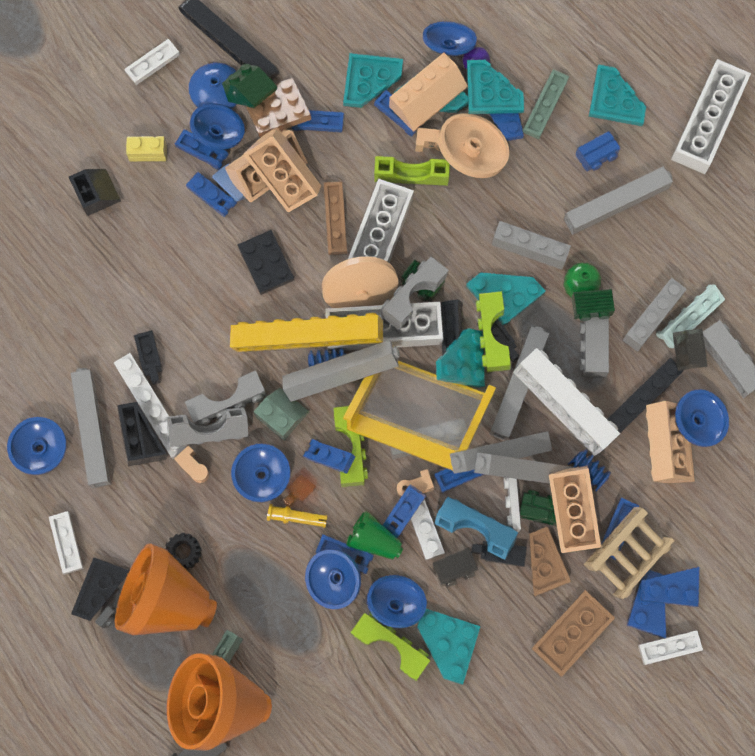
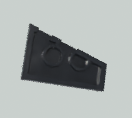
M93 557L71 615L91 621L124 581L130 570Z

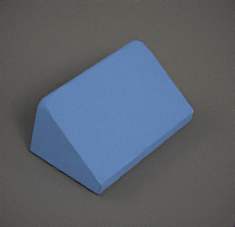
M227 164L216 172L212 178L238 202L245 199V197L232 183L225 169L229 165Z

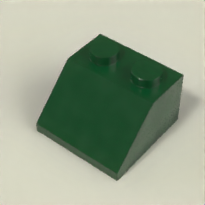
M250 64L242 65L239 70L229 75L222 82L228 102L251 108L257 107L278 89L277 85L260 67Z

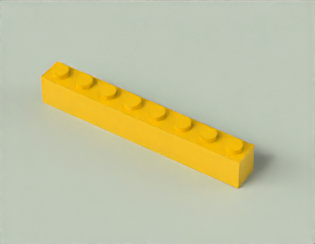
M366 313L365 316L349 314L347 317L342 318L339 316H328V319L311 317L310 320H303L301 318H293L292 321L276 319L270 323L266 321H256L255 324L238 322V325H231L230 348L236 352L382 343L383 320L376 313Z

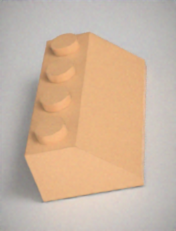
M443 53L390 96L389 107L414 132L464 91L468 85L457 65Z
M278 127L263 135L244 152L243 155L287 212L294 210L318 195L321 184Z
M286 129L282 130V134L303 162L307 164L308 162L294 132ZM244 155L225 167L232 183L249 202H253L270 190Z
M669 401L646 405L648 438L650 442L649 454L651 457L653 481L660 483L695 482L691 443L684 438L678 429L675 418L677 403Z
M588 466L569 468L549 474L561 553L600 548L601 543Z

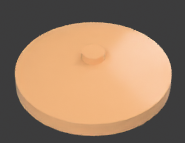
M474 114L454 115L443 124L439 132L438 143L444 158L451 166L465 175L475 178L495 176L504 168L509 159V146L506 138L493 123L483 117Z
M364 256L345 260L331 268L323 278L321 286L323 298L331 308L383 305L387 299L391 300L398 288L396 270L387 261L376 257Z

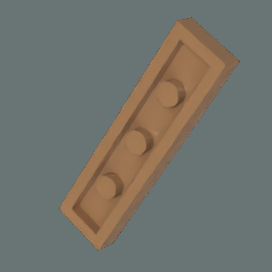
M342 182L324 183L328 255L347 254Z

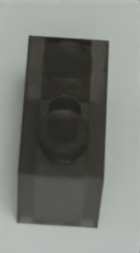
M694 329L674 332L673 340L678 371L708 367L703 330Z
M469 548L432 563V568L440 586H446V588L458 584L457 580L461 578L468 580L475 577V572L478 571Z

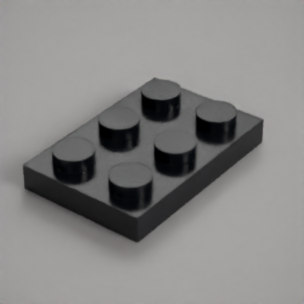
M272 230L237 244L260 295L295 280Z

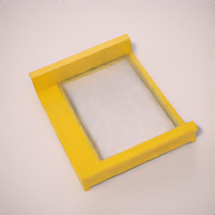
M398 361V367L364 377L343 417L344 420H347V430L453 470L450 454L468 450L496 390V387L488 385L484 393L465 385L439 381L435 374Z

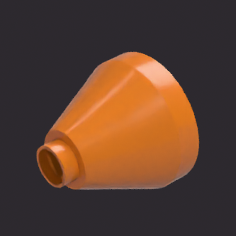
M149 543L140 551L126 577L116 608L115 628L130 635L195 630L199 625L206 628L214 618L217 602L209 599V592L167 549Z
M201 653L189 656L180 664L171 681L167 698V720L170 732L179 746L189 750L206 751L213 749L258 727L261 723L268 720L272 710L270 697L259 686L223 658Z

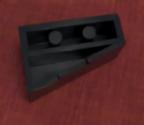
M138 403L117 405L128 467L167 460L166 451L161 446Z

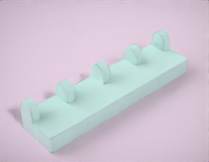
M708 285L700 296L697 295L687 308H683L674 320H670L662 331L656 333L657 337L663 339L669 348H674L725 300L716 285Z

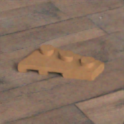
M548 527L530 533L529 547L533 595L535 597L570 583L571 580Z

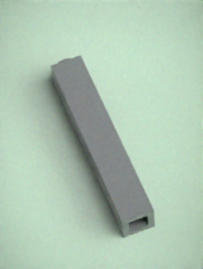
M663 166L567 212L564 221L571 234L574 235L669 189L673 182L672 175Z
M531 327L515 369L536 348L539 351H543L549 335L545 329ZM514 373L489 434L504 441L509 439L528 387Z
M388 340L282 376L283 391L292 402L398 367L399 350L397 346L394 347L391 341Z
M80 368L76 372L71 373L88 485L91 488L111 485L94 375L90 369Z
M547 431L451 453V465L454 474L475 469L477 452L519 459L552 451V446Z
M477 452L474 473L550 484L549 474L574 467Z

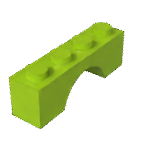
M375 156L374 182L381 179L390 183L448 186L450 164L445 159H430L425 163L408 164L400 162L394 157Z
M502 291L479 294V300H476L477 312H481V318L478 319L479 330H483V337H480L481 348H485V355H482L483 367L487 366V372L510 370L509 347L497 342L491 332L493 323L504 315Z
M349 406L333 408L335 430L345 434L350 439L353 446L351 453L356 456L348 473L340 472L341 487L365 485L364 479H368L367 467L363 468L362 460H366L365 448L361 449L360 441H364V436L347 430V420L343 419Z
M364 613L350 632L351 635L366 646L375 641H386L394 645L401 657L399 670L417 681L430 662L428 659L429 654L420 648L417 651L411 647L413 643L403 636L400 639L396 636V631L392 627L387 625L384 627L378 623L379 621L371 613L369 615Z

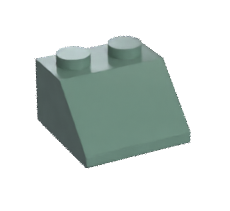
M281 388L268 395L254 410L255 417L284 441L309 413L296 400L291 402Z

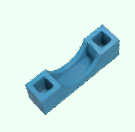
M450 497L446 498L435 520L436 525L451 533L460 528H472L479 531L487 541V551L504 560L512 549L518 532L512 527L505 526L494 518L487 517L479 513L478 510L469 508L459 500Z

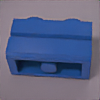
M610 131L577 148L576 157L585 171L588 172L591 169L595 171L607 160L608 162L614 161L618 157L620 146L614 140Z

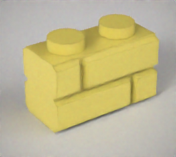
M153 136L127 137L126 154L130 162L166 161L167 144L164 136H156L155 138Z

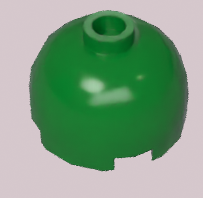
M578 263L567 271L563 287L571 298L574 292L599 290L601 287V275L599 270L593 265Z

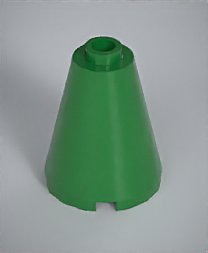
M367 511L363 512L353 527L352 535L349 534L346 545L351 548L391 560L395 557L398 558L403 551V547H401L402 542Z

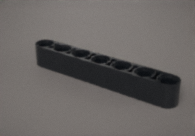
M185 0L178 6L183 16L241 66L244 64L258 66L271 80L279 75V71L274 64L200 0Z

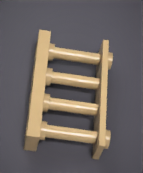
M634 507L605 539L601 547L597 548L583 564L588 570L595 572L600 570L618 588L613 595L621 599L631 595L634 586L656 561L671 549V544L675 541L669 537L661 539L644 521V517L648 513L641 507ZM635 527H639L656 544L650 553L631 536V532ZM623 541H626L643 558V561L637 567L619 551V545ZM610 556H614L630 573L624 582L607 567L605 561Z

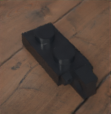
M497 319L491 328L492 335L497 342L509 347L510 361L513 363L519 359V354L515 351V348H517L515 340Z
M153 331L134 335L141 367L145 376L150 375L153 385L161 383L158 373L162 372V364Z
M483 541L482 545L472 544L471 553L480 554V559L487 562L518 567L525 566L527 547L513 545L504 560L487 551V541Z

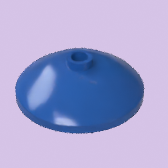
M455 22L433 23L423 31L424 43L432 51L439 54L445 53L447 56L466 54L474 49L477 42L476 34L470 28Z
M210 63L195 71L189 82V94L195 106L198 108L207 104H218L230 109L234 108L237 104L228 102L222 82L229 75L234 74L236 70L227 64Z
M218 104L203 105L198 107L190 118L192 134L199 142L208 147L229 149L238 145L243 139L245 133L244 123L240 116L228 107Z
M693 390L686 393L679 400L675 418L678 429L686 440L700 447H710L723 440L729 428V416L725 405L715 394L706 390Z
M32 417L20 422L12 430L7 443V452L12 464L20 471L30 475H42L55 469L63 460L67 448L63 430L57 423L44 417ZM43 446V450L38 452L37 448Z
M255 444L245 448L237 455L232 465L231 477L234 487L244 498L253 502H268L280 496L288 486L290 466L285 455L276 447L268 444ZM261 472L266 474L263 479L258 477Z
M327 549L317 553L309 561L305 572V582L308 592L318 604L328 609H341L350 605L358 596L361 587V576L356 563L349 555L340 550Z
M388 575L381 577L371 585L367 594V605L371 614L379 622L390 627H410L419 622L426 611L427 600L423 590L413 580L403 576Z

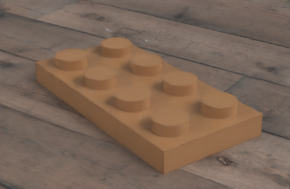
M585 590L531 650L562 677L615 617Z

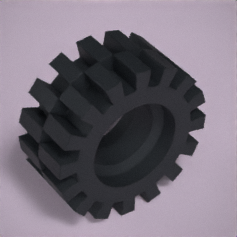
M177 533L173 538H169L170 541L166 542L165 546L171 555L186 570H189L188 568L195 567L194 565L198 564L199 558L202 555V549L197 539L185 533ZM181 544H186L191 549L190 555L185 559H180L176 556V549Z

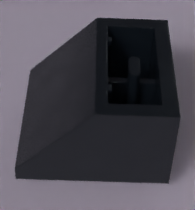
M84 169L68 176L87 216L121 202L106 169Z

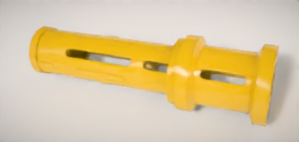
M270 503L267 521L271 519L283 521L284 524L290 521L325 528L327 515L291 510L289 506L283 508L273 506Z

